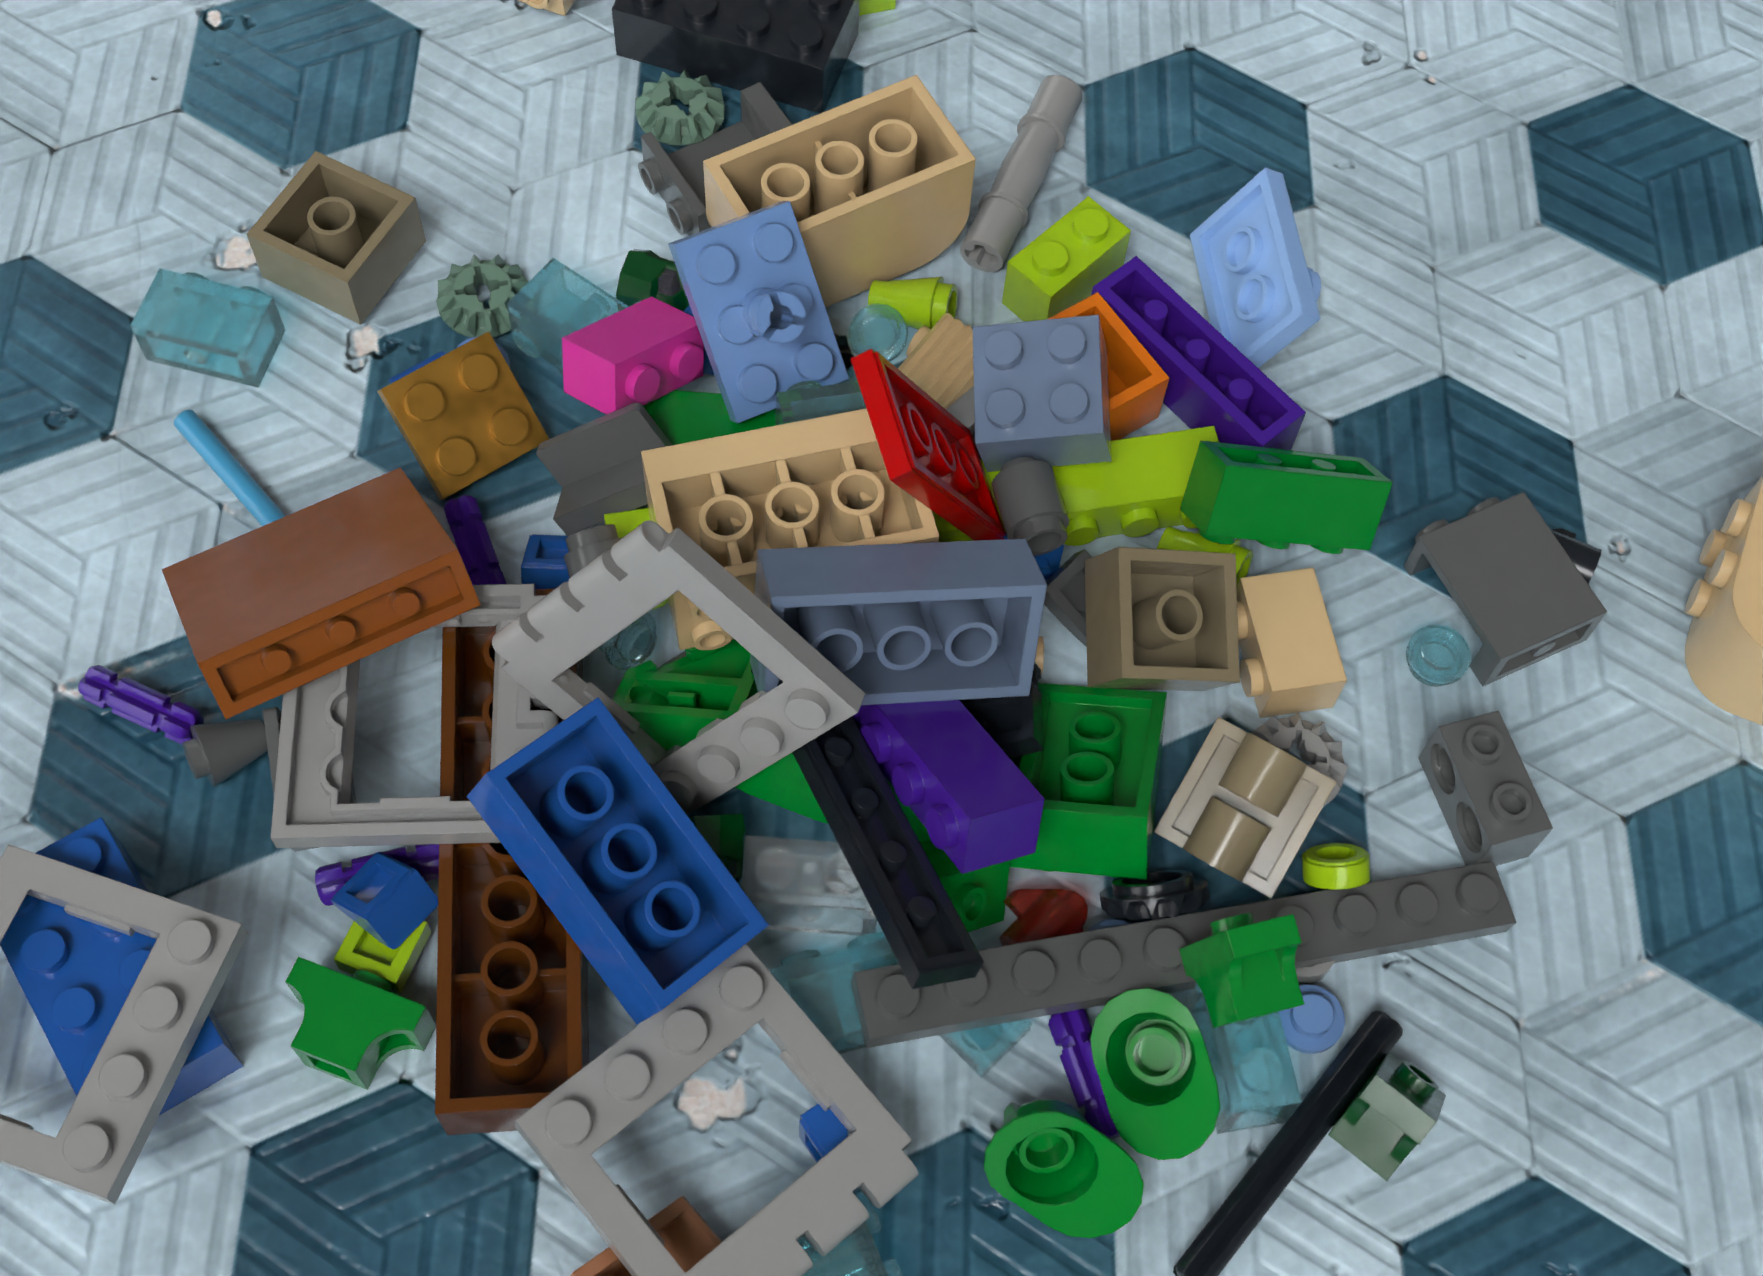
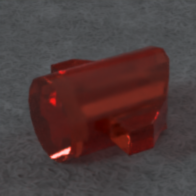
M1014 890L1003 902L1017 918L999 936V940L1002 946L1081 933L1087 919L1088 905L1084 897L1071 890Z

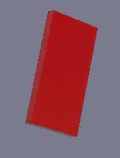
M871 348L850 358L890 481L972 540H1005L1004 536L1006 534L970 430L879 352H875Z

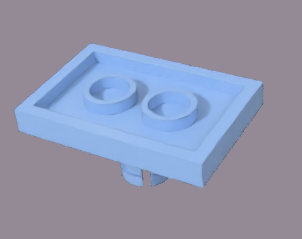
M1265 167L1190 234L1210 324L1257 368L1261 367L1321 319L1316 303L1321 291V278L1318 272H1314L1312 268L1306 265L1283 173Z

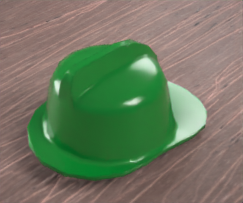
M1152 988L1123 992L1108 1001L1095 1018L1090 1039L1093 1061L1110 1117L1120 1137L1138 1153L1157 1160L1183 1158L1204 1145L1215 1130L1221 1108L1218 1083L1201 1030L1188 1007L1169 993Z
M1036 1099L1021 1106L1011 1102L1005 1108L1004 1123L995 1132L985 1149L983 1168L991 1187L1004 1198L1017 1204L1048 1227L1070 1237L1095 1238L1111 1234L1132 1220L1142 1204L1144 1182L1137 1163L1122 1147L1089 1125L1084 1116L1068 1103L1056 1099Z

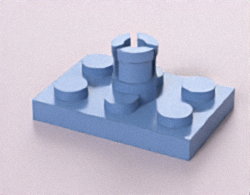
M790 201L777 202L668 243L731 421L740 423L849 379Z

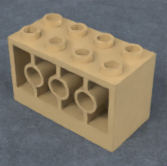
M867 408L641 451L650 520L659 524L669 534L676 528H680L753 594L755 593L757 549L939 542V533L932 510L890 481ZM679 590L668 598L679 650L694 647L699 650H714L727 645L734 639Z

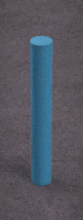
M185 410L175 418V428L261 526L286 516L193 410Z

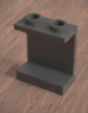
M761 82L741 90L742 121L714 133L701 142L687 145L667 155L652 132L641 136L643 161L638 164L640 176L648 191L652 195L659 193L666 202L669 218L680 235L687 233L690 236L711 228L706 216L704 160L792 125Z
M1524 492L1500 501L1498 497L1489 498L1475 506L1466 517L1450 524L1446 519L1431 523L1416 535L1414 539L1416 544L1404 564V568L1410 576L1433 567L1482 641L1483 646L1469 666L1482 687L1587 640L1607 613V610Z

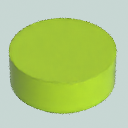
M1328 843L1313 846L1302 854L1303 881L1316 888L1331 890L1351 889L1365 885L1370 881V855L1362 847L1352 844Z

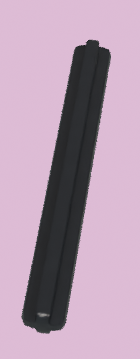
M1380 1010L1373 1011L1175 1264L1173 1269L1175 1276H1218L1386 1055L1389 1054L1402 1037L1403 1029L1398 1022Z

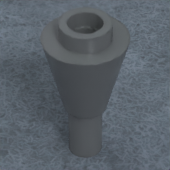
M261 719L191 725L193 739L182 742L186 759L195 779L207 776L213 787L268 752L264 721H261Z

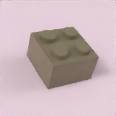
M317 151L312 154L246 234L263 278L360 325L426 242L415 197Z
M1117 547L1084 560L1087 681L1089 688L1206 691L1240 682L1235 554Z

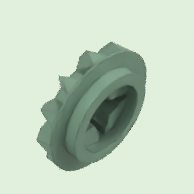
M686 69L680 77L674 78L662 71L658 83L644 82L642 95L635 98L636 118L641 129L645 133L652 132L657 141L669 145H690L701 142L712 136L720 128L725 117V105L721 88L712 87L707 75L695 79L691 78ZM680 99L684 105L689 104V115L686 116L684 110H680L677 105H671V101Z
M473 254L470 263L463 266L452 263L448 277L438 280L436 303L441 318L452 330L467 337H478L488 331L492 337L503 335L516 328L524 320L531 306L532 294L530 283L524 277L519 264L510 266L502 260L499 254L492 260L482 261ZM484 283L491 292V300H488L490 308L484 309L483 303L479 302L476 295L478 284Z

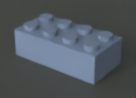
M1026 539L757 549L754 595L865 693L861 705L1029 696L1047 583ZM750 653V664L758 692L761 690L769 692L783 683L782 680Z

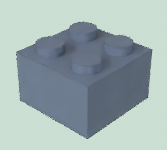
M1099 314L972 327L975 445L987 472L1000 471L1007 462L1019 457H1033L1036 460L1045 461L1051 466L1112 462L1107 346Z

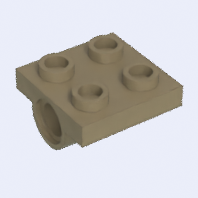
M1218 717L1154 832L1214 868L1272 899L1337 781L1307 766L1301 760L1271 743Z

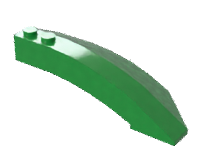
M735 639L731 640L727 645L714 650H699L695 647L685 649V657L659 668L651 660L626 670L612 700L640 723L639 727L666 751L675 745L683 747L696 738L700 729L717 718L727 719L739 711L742 702L758 693L755 679L751 672L750 652ZM1038 683V690L1042 694L1044 750L1010 759L1045 799L1035 853L1010 860V867L1147 880L1154 832L1167 692ZM793 753L788 754L735 786V788L749 795L828 824ZM887 780L919 842L927 840L932 842L925 826L909 806L901 804L896 796L894 787Z

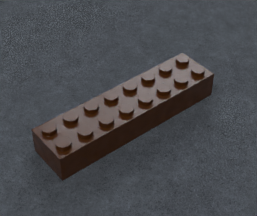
M554 589L535 590L536 595L538 596L548 595ZM496 626L443 627L440 796H450L452 801H469L466 796L482 777L490 771L495 662L492 638L496 634ZM581 659L569 669L583 680V659ZM533 709V710H549V711H552L551 709ZM559 717V723H561L562 721H564L563 719H561V718ZM501 843L439 844L435 1115L447 1135L517 1131L515 1128L516 1119L589 1064L588 960Z

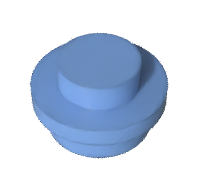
M1309 984L1299 985L1305 1005L1275 1013L1276 1029L1282 1040L1294 1050L1306 1054L1322 1053L1334 1046L1343 1033L1345 1016L1342 1006L1333 994L1322 987Z

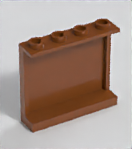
M401 467L161 569L197 664L225 719L231 718L481 605L457 547Z

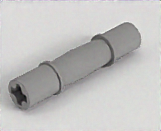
M1061 75L1045 77L1026 115L1021 117L1017 125L1018 136L1002 161L990 192L982 196L978 204L979 210L960 247L961 256L972 267L984 272L1000 270L1019 231L1026 225L1028 220L1027 209L1045 178L1054 153L1063 147L1066 141V132L1082 101L1081 89L1071 79Z

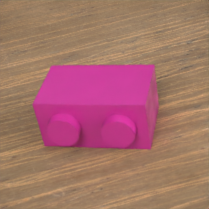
M652 296L562 337L564 392L606 415L633 403H640L644 406L703 376L704 344L695 318Z

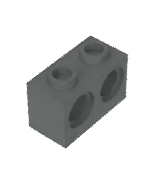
M1499 710L1438 726L1418 759L1465 865L1494 861L1495 866L1529 857L1553 827Z

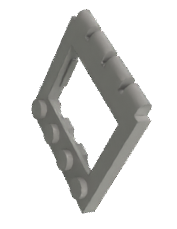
M651 520L644 521L615 543L611 550L603 552L575 573L569 581L563 582L530 607L528 612L522 613L498 631L492 638L494 650L505 659L501 669L561 719H567L599 697L682 810L686 812V815H689L858 713L865 695L858 686L680 528H676L669 534L659 524ZM679 590L782 680L783 683L769 692L761 690L742 702L739 711L727 719L717 718L699 730L694 740L683 747L675 745L666 751L639 727L640 723L593 683H586L569 668Z
M534 584L473 585L481 605L433 627L496 626L497 633L522 613L528 612L530 607L546 595L537 596ZM496 651L490 771L559 724V716L553 711L533 710L549 708L501 669L505 659ZM360 660L283 694L271 827V840L276 848L501 843L470 801H452L450 796L380 798V803L350 804Z
M8 844L4 853L0 856V942L26 894L62 906L68 915L126 935L133 936L137 932L157 939L56 1138L33 1130L34 1127L30 1124L0 1114V1164L115 1205L248 932L241 923Z
M747 944L728 957L662 1011L647 1018L515 1120L517 1131L632 1276H803L813 1267V1262L797 1241L804 1236L821 1256H826L869 1219L868 1211L854 1194L858 1189L862 1191L875 1207L880 1209L919 1175L913 1162L903 1152L910 1145L912 1139ZM758 1023L781 1050L779 1056L822 1109L825 1112L830 1109L849 1131L850 1135L685 1273L664 1247V1240L619 1184L615 1185L591 1154Z

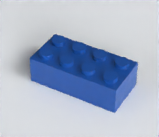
M599 697L486 773L466 796L636 1025L662 1011L769 926Z
M102 817L36 852V854L149 892L125 846ZM26 894L2 938L0 946L77 1097L157 939L137 932L133 936L126 935L68 915L64 911V907ZM212 1008L159 1116L243 1067Z

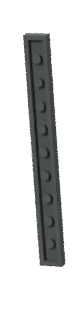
M1492 861L1370 882L1351 889H1330L978 950L984 962L975 978L912 989L900 964L856 971L852 976L851 985L866 1048L1102 1006L1127 990L1152 988L1166 993L1200 988L1193 978L1186 977L1179 949L1212 936L1210 923L1252 912L1254 923L1294 914L1302 941L1298 945L1295 954L1296 969L1312 967L1331 961L1338 963L1507 932L1517 922L1495 863Z

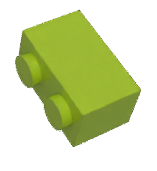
M1088 196L1008 261L1002 304L1021 320L1027 322L1047 320L1091 296L1094 285L1124 265L1131 230Z

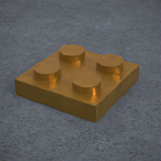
M489 331L377 391L439 499L447 498L549 439Z

